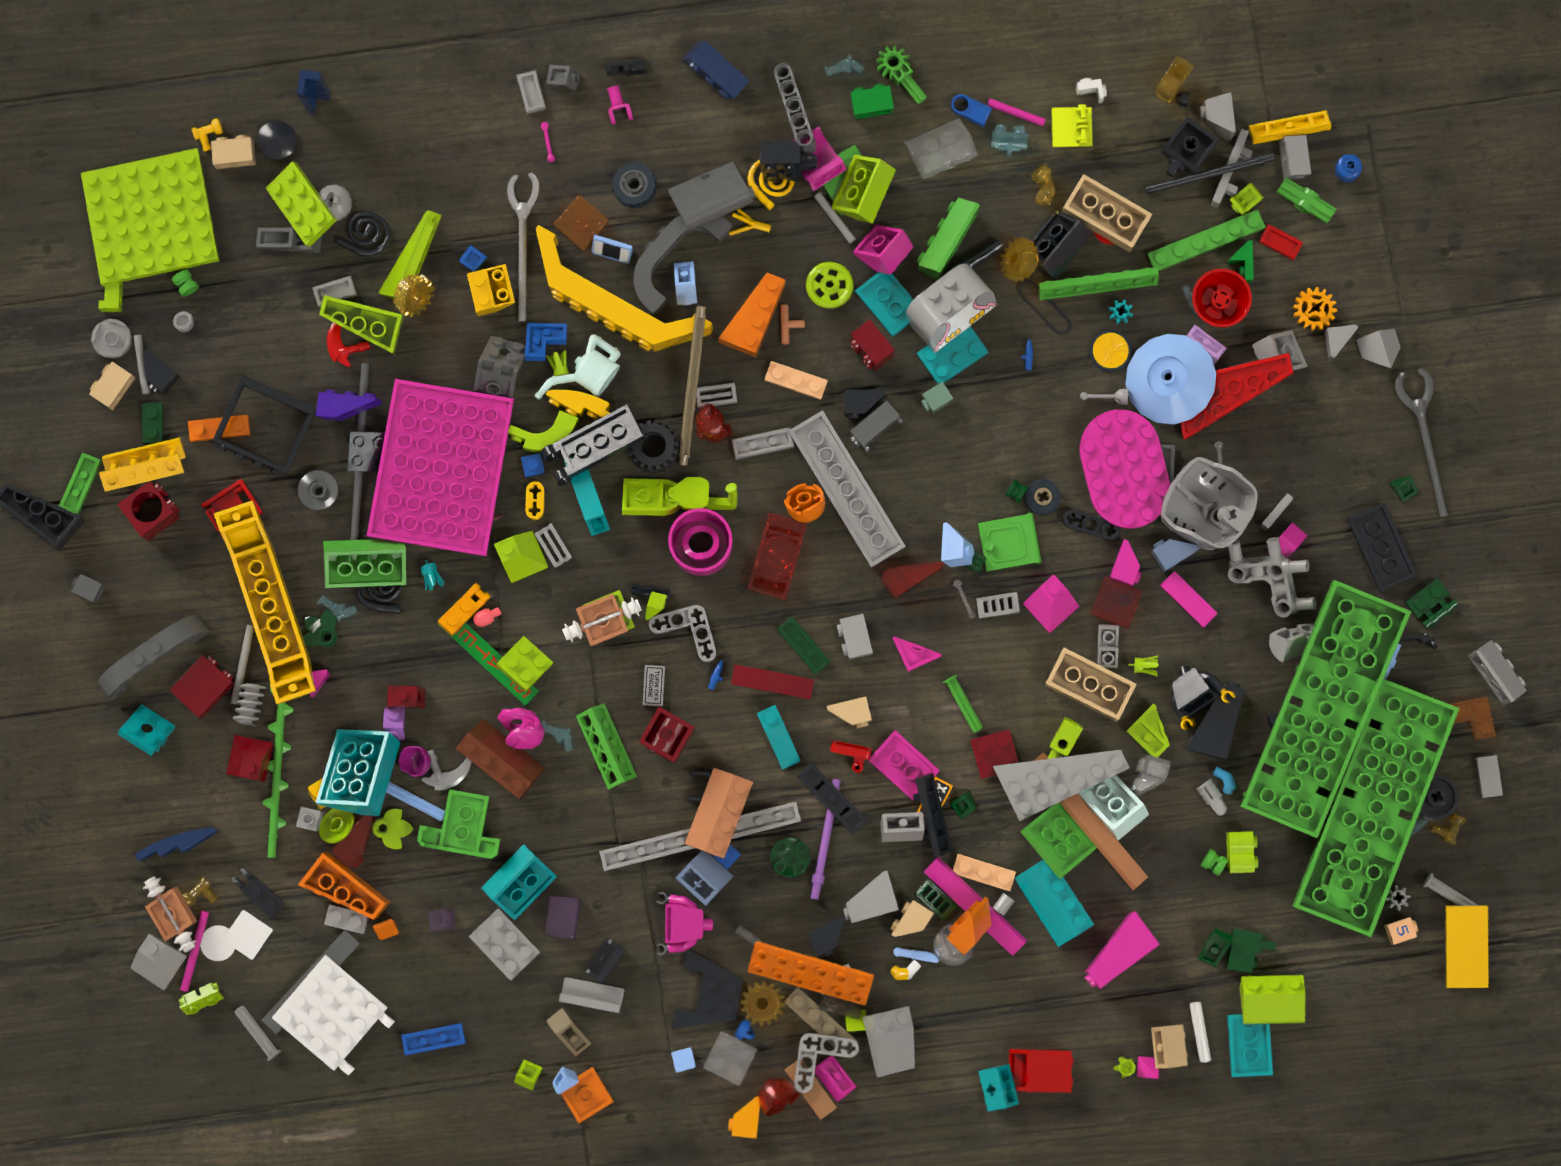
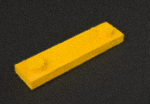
M1326 111L1249 125V133L1253 144L1279 140L1285 136H1300L1331 130V123Z

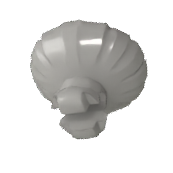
M335 184L328 185L319 192V195L337 221L342 220V218L348 215L352 208V198L344 187Z

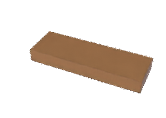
M801 1060V1066L808 1069L804 1061ZM797 1061L784 1069L794 1084ZM799 1070V1074H803V1079L798 1081V1084L802 1086V1089H805L806 1086L810 1085V1082L806 1081L807 1074L811 1076L812 1072H802ZM814 1076L812 1089L801 1094L821 1120L837 1107Z

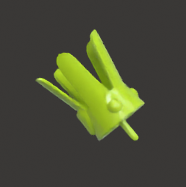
M566 350L560 354V358L557 352H554L553 356L550 357L546 355L553 369L554 377L569 374L566 366Z
M1158 656L1148 658L1135 657L1134 664H1128L1129 666H1134V673L1158 676L1156 670L1149 669L1158 667V660L1154 659Z
M1119 1057L1120 1065L1114 1066V1070L1121 1072L1122 1078L1134 1074V1060L1132 1058L1128 1060L1124 1057Z

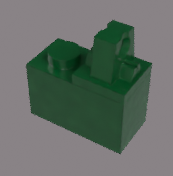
M1233 928L1231 936L1234 938L1228 948L1225 969L1252 973V969L1256 970L1257 966L1255 954H1263L1264 949L1275 951L1276 942L1266 941V935H1262V933Z

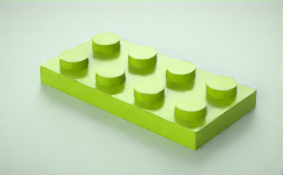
M292 161L266 187L306 246L310 247L337 221L296 162Z

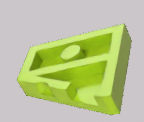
M1154 703L1126 731L1155 760L1170 745Z

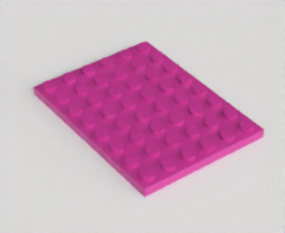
M395 379L367 537L487 557L514 399Z

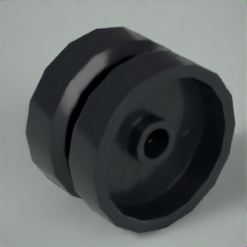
M1434 775L1418 816L1433 821L1451 815L1458 806L1459 794L1455 784L1445 776ZM1432 794L1436 796L1435 802H1433L1434 798H1431Z

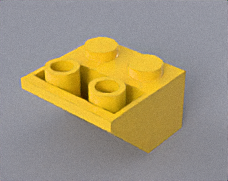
M506 264L467 273L478 316L498 312L515 303Z

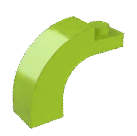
M559 411L553 426L543 433L534 434L510 425L508 434L511 436L510 439L515 442L522 443V441H525L523 445L524 450L542 453L541 451L544 447L574 433L578 426L579 418Z

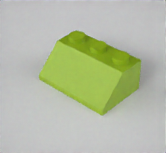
M854 154L831 209L858 221L873 224L896 169L881 159Z
M1303 975L1244 976L1241 978L1239 988L1243 1024L1305 1023Z

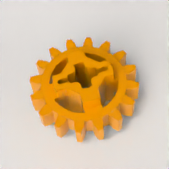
M1316 287L1314 292H1312L1308 288L1306 290L1307 294L1302 291L1299 294L1301 298L1296 297L1295 302L1297 304L1292 309L1297 310V312L1294 313L1293 317H1299L1297 324L1303 322L1304 329L1311 326V331H1314L1315 327H1318L1320 331L1323 329V324L1326 327L1330 325L1328 320H1334L1335 317L1332 314L1336 313L1337 309L1332 308V306L1336 304V301H1330L1333 295L1326 296L1325 289L1319 292V288ZM1302 304L1305 306V313L1302 312ZM1320 305V307L1318 308L1317 311L1311 312V313L1309 314V312L1311 311L1312 307L1314 308V307ZM1325 305H1327V315L1324 312ZM1308 319H1316L1317 322L1310 321Z

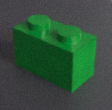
M878 84L871 89L860 87L851 92L850 98L854 120L892 114L894 112L890 85Z

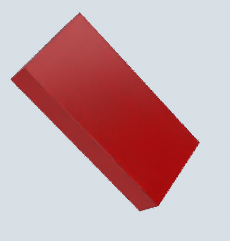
M1268 224L1258 243L1294 261L1304 242Z

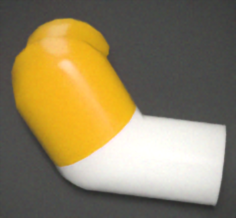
M913 960L907 968L892 967L890 973L896 980H909L920 969L921 965Z

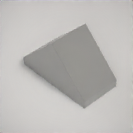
M1357 325L1331 327L1324 331L1328 360L1332 361L1358 329Z

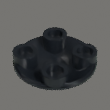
M272 121L264 125L259 131L257 145L264 156L275 161L288 157L296 149L297 138L295 131L290 125L282 121Z

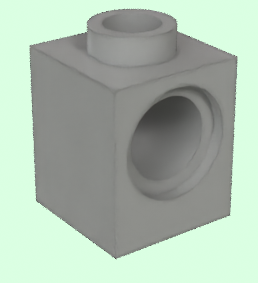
M301 807L296 827L319 832L324 812Z

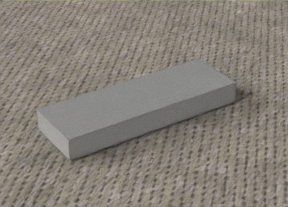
M790 427L732 439L735 459L738 460L794 448L793 438L788 432Z

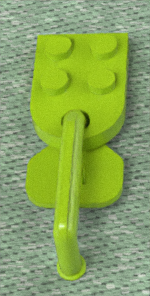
M687 477L678 484L666 479L624 478L622 515L666 516L677 512L680 508L685 510L697 508L733 510L737 507V485L730 483L726 486L728 498H710L709 482L701 477Z

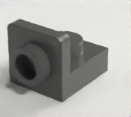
M564 65L549 66L547 85L576 90L579 83L578 70Z

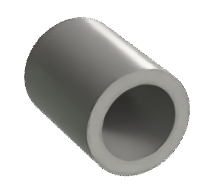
M1003 893L993 906V909L1004 916L1014 903V900Z

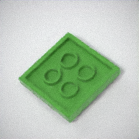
M1059 802L1052 805L1021 831L1059 879L1097 848Z

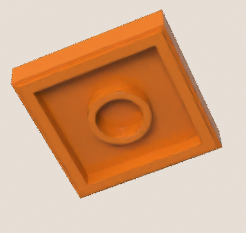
M593 1067L577 1076L579 1082L561 1093L578 1123H581L614 1102Z

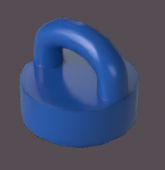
M745 1019L742 1020L734 1036L739 1040H742L743 1037L749 1040L753 1039L755 1032L750 1028L751 1022Z

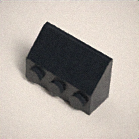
M1056 210L1019 255L1040 273L1056 280L1092 234L1080 220Z

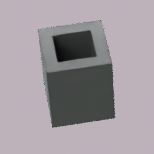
M80 574L79 577L73 580L71 592L97 604L106 586Z

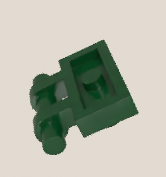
M1438 578L1405 602L1417 619L1423 614L1427 618L1422 622L1425 629L1432 625H1437L1441 618L1446 614L1450 615L1453 609L1458 606L1454 599L1449 603L1444 600L1450 593ZM1438 604L1441 609L1433 614L1430 609Z

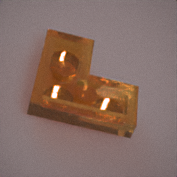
M1487 697L1450 704L1459 708L1454 724L1471 721L1475 740L1496 736Z

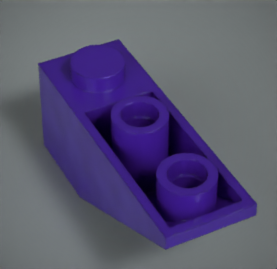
M326 390V393L319 392L315 416L325 420L342 421L382 404V401L376 398L375 394L371 393L357 396L355 392L345 391V394H338V391Z

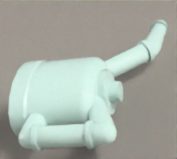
M591 335L586 354L582 357L578 356L574 362L576 363L575 373L552 376L546 380L534 397L539 400L553 385L575 381L592 392L596 397L600 396L620 368V365L615 363L621 355L620 351L605 342L600 336ZM596 345L608 352L610 357L607 358L596 351Z

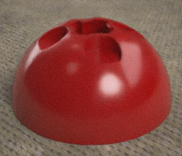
M1215 269L1199 278L1193 289L1192 303L1196 314L1203 322L1213 327L1225 328L1233 326L1245 318L1251 307L1252 294L1247 281L1240 274L1229 269Z

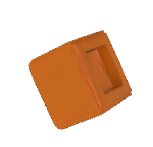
M393 919L373 926L380 940L399 934L396 922Z

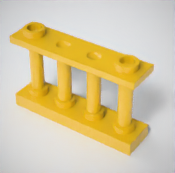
M181 438L102 456L105 471L99 472L105 492L184 473L180 459L186 458Z

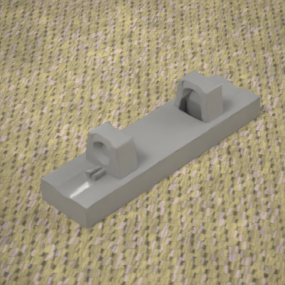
M1241 129L1227 165L1236 163L1238 158L1244 160L1251 158L1253 151L1244 147L1249 131ZM1233 172L1222 175L1210 204L1211 206L1218 208L1224 194L1236 195L1238 187L1229 183Z

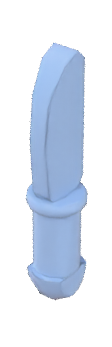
M900 947L893 950V954L897 957H907L934 963L939 962L938 956L931 952L915 951L914 949L908 950Z

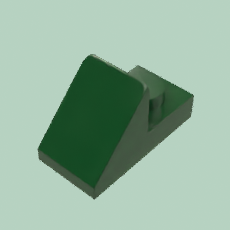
M1215 928L1214 931L1210 932L1198 959L1216 968L1234 937Z

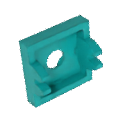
M141 704L119 729L118 735L152 756L155 751L158 753L161 746H164L168 736L174 731L175 725ZM149 724L153 727V731L146 733L142 731L141 726Z

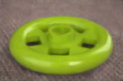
M824 262L815 266L808 274L806 291L809 298L816 305L827 309L837 308L845 304L851 297L853 279L850 272L841 264ZM829 270L837 271V277L828 275ZM818 274L824 276L820 283L815 281ZM840 280H845L846 286L844 289L839 288ZM829 281L833 283L831 288L826 286V283ZM819 288L825 294L821 298L815 292ZM838 293L839 298L831 301L829 295Z

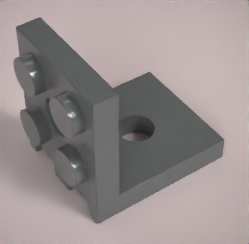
M491 336L478 361L473 392L514 398L517 376L525 360L526 345L508 341L501 337ZM490 385L498 386L499 390L492 389Z

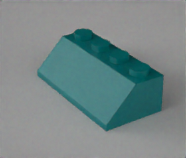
M1041 860L1014 878L1058 947L1094 925L1064 877L1059 879L1044 860Z

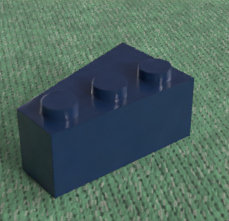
M706 41L697 43L682 60L694 72L699 74L707 84L715 87L719 95L726 100L727 98L730 100L734 99L749 82L744 75Z

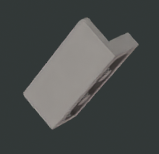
M566 977L559 1001L620 1013L624 989Z

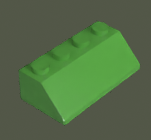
M958 198L956 202H951L946 211L949 213L947 218L941 219L937 226L939 230L937 235L930 237L927 246H929L926 253L922 252L917 260V263H919L918 270L937 281L940 279L978 215L980 207L978 203Z
M383 539L323 541L325 588L406 585L405 543Z

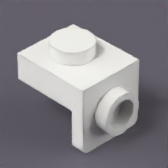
M1085 78L1077 82V95L1097 92L1098 103H1103L1107 92L1105 84L1102 85L1101 79L1092 80L1091 78Z

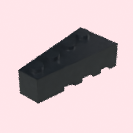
M5 483L0 489V508L58 552L85 522L81 515L67 511L60 506L30 495V493Z

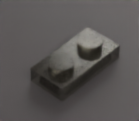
M823 994L819 1010L859 1019L862 1005Z

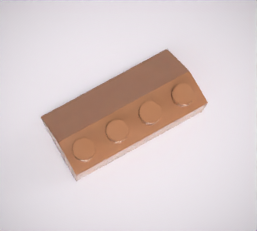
M713 768L685 844L724 859L753 782Z

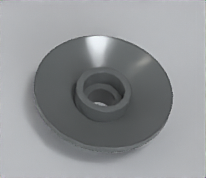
M315 470L307 473L301 479L298 485V495L306 507L312 510H323L335 502L338 495V485L334 477L329 473ZM322 488V494L317 495L316 489Z

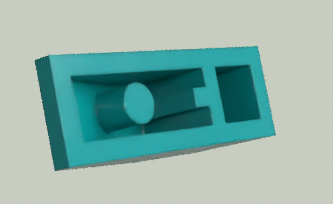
M776 705L758 712L757 716L782 770L801 762Z

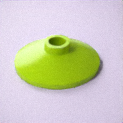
M334 808L328 811L323 817L319 828L322 840L331 844L343 840L353 827V813Z

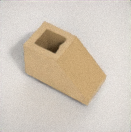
M914 900L911 903L906 902L901 910L904 914L901 920L896 919L890 928L893 931L891 935L897 937L923 931L934 913Z

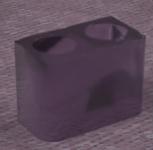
M550 896L545 935L576 939L580 900L578 899L581 898Z

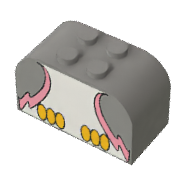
M961 264L919 294L909 305L906 314L910 326L928 347L936 353L996 307L997 303L994 293L968 264Z

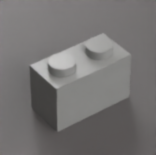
M859 614L840 619L837 630L839 637L843 636L845 644L841 645L844 656H848V659L852 660L872 655L873 652L864 615Z
M923 812L882 814L880 822L882 842L922 840L924 835Z

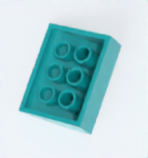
M337 729L316 804L360 815L379 816L400 741L390 732Z

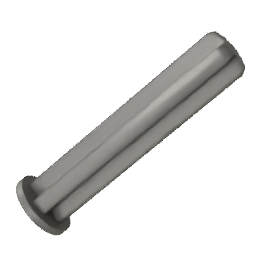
M1433 873L1426 878L1423 884L1424 888L1429 887L1457 906L1477 905L1433 877Z
M240 1006L235 1010L236 1016L268 1056L267 1060L270 1061L275 1058L281 1050L276 1049L244 1006Z

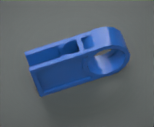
M963 94L956 95L951 102V110L954 114L984 127L992 111V108ZM957 99L966 100L968 103L967 110L957 111L954 108V102Z

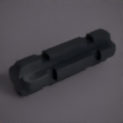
M633 584L631 594L635 596L642 595V597L650 598L651 593L656 592L667 595L666 600H669L671 590L666 588L661 590L659 587L645 585L641 587V585Z

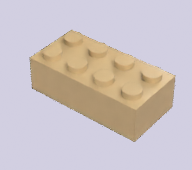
M1084 174L1062 210L1063 213L1080 220L1086 228L1128 252H1131L1152 216V213Z
M1063 648L1044 686L1117 722L1137 684Z

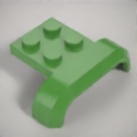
M449 789L442 829L420 825L417 841L423 847L490 859L498 855L500 839L482 837L490 797Z

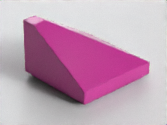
M1138 1056L1137 1077L1158 1079L1159 1068L1156 1069L1155 1058Z

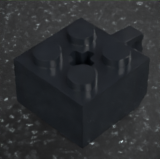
M1186 117L1161 152V154L1169 159L1168 162L1171 164L1166 174L1172 178L1178 169L1181 172L1185 170L1190 175L1195 174L1215 148L1219 139ZM1192 144L1193 147L1191 149H1188L1187 146Z
M760 141V166L763 179L772 182L778 181V179H787L788 181L803 179L804 170L817 169V155L802 153L801 147L796 141Z

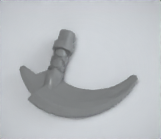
M434 750L428 751L431 758L430 766L434 773L430 778H422V781L435 787L434 790L450 789L458 785L466 777L472 761L466 757L458 768L451 772L442 773L437 762V755H435Z

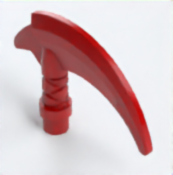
M334 322L331 325L327 335V349L334 362L338 361L342 365L351 367L347 360L349 354L371 349L369 341L358 342V344L344 347L341 341V326Z

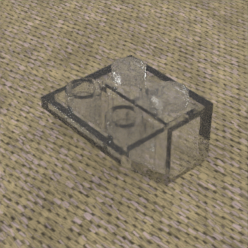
M1146 755L1141 760L1139 759L1136 768L1139 774L1138 778L1133 779L1131 791H1134L1133 793L1139 796L1165 782L1171 761L1151 755Z

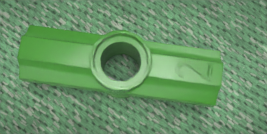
M1287 177L1276 192L1294 203L1295 208L1305 214L1310 213L1326 224L1336 211L1335 207L1320 199L1316 192L1299 186Z

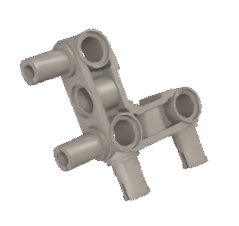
M1274 537L1267 540L1269 556L1244 558L1240 541H1234L1228 546L1231 558L1228 563L1229 579L1234 583H1251V581L1256 580L1268 582L1271 585L1273 595L1271 598L1272 605L1278 616L1288 617L1290 614H1296L1299 610L1316 608L1315 597L1298 598L1296 596L1292 573L1308 572L1309 561H1291L1285 558L1281 553L1279 538ZM1275 565L1279 566L1282 570H1277ZM1236 568L1240 569L1243 573L1237 572ZM1282 603H1286L1289 607H1284Z

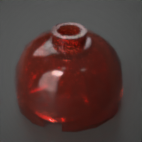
M706 403L696 413L695 426L697 430H695V433L701 440L706 439L712 443L721 442L732 435L733 430L730 424L725 425L724 415L713 404L709 405V403Z
M769 1078L762 1084L763 1087L758 1094V1102L764 1115L770 1117L785 1110L783 1107L788 1102L792 1105L799 1098L800 1094L787 1079Z

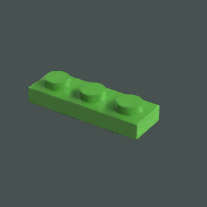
M82 452L60 502V507L79 515L102 460Z

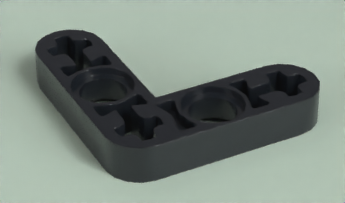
M1068 510L1062 520L1065 527L1107 541L1116 539L1121 529L1114 526L1113 531L1116 533L1107 536L1108 533L1105 529H1108L1111 523L1105 519L1076 510ZM1071 514H1074L1077 520H1081V516L1085 517L1082 522V528L1078 527L1080 524L1078 522L1069 524V520L1066 517H1070ZM1088 520H1093L1096 522L1097 527L1095 530L1089 531L1085 523Z

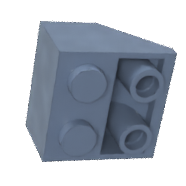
M701 851L682 870L676 879L707 906L732 879L733 875L709 853Z

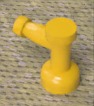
M216 118L211 121V125L198 129L196 127L192 128V132L196 140L200 139L203 150L206 152L212 150L211 146H209L207 134L214 132L219 135L223 133V129L219 119Z

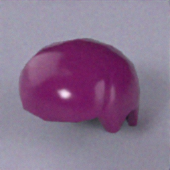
M408 746L401 751L398 762L401 771L408 773L412 777L425 775L429 770L431 758L426 749L419 746Z

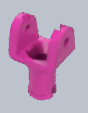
M619 85L607 88L612 104L608 110L612 125L616 124L613 111L626 107L628 118L632 120L630 106L623 102Z

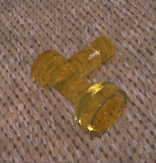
M1451 814L1450 821L1452 825L1450 830L1434 825L1432 833H1437L1445 837V842L1456 845L1457 841L1455 839L1460 825H1464L1467 819Z
M203 877L199 879L200 882L190 892L182 894L185 901L191 907L195 905V898L200 893L209 899L212 904L218 899L208 889L211 885Z

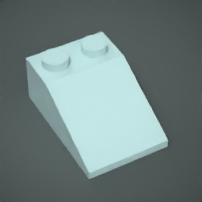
M1116 775L1078 793L1117 840L1121 839L1149 815L1145 805Z

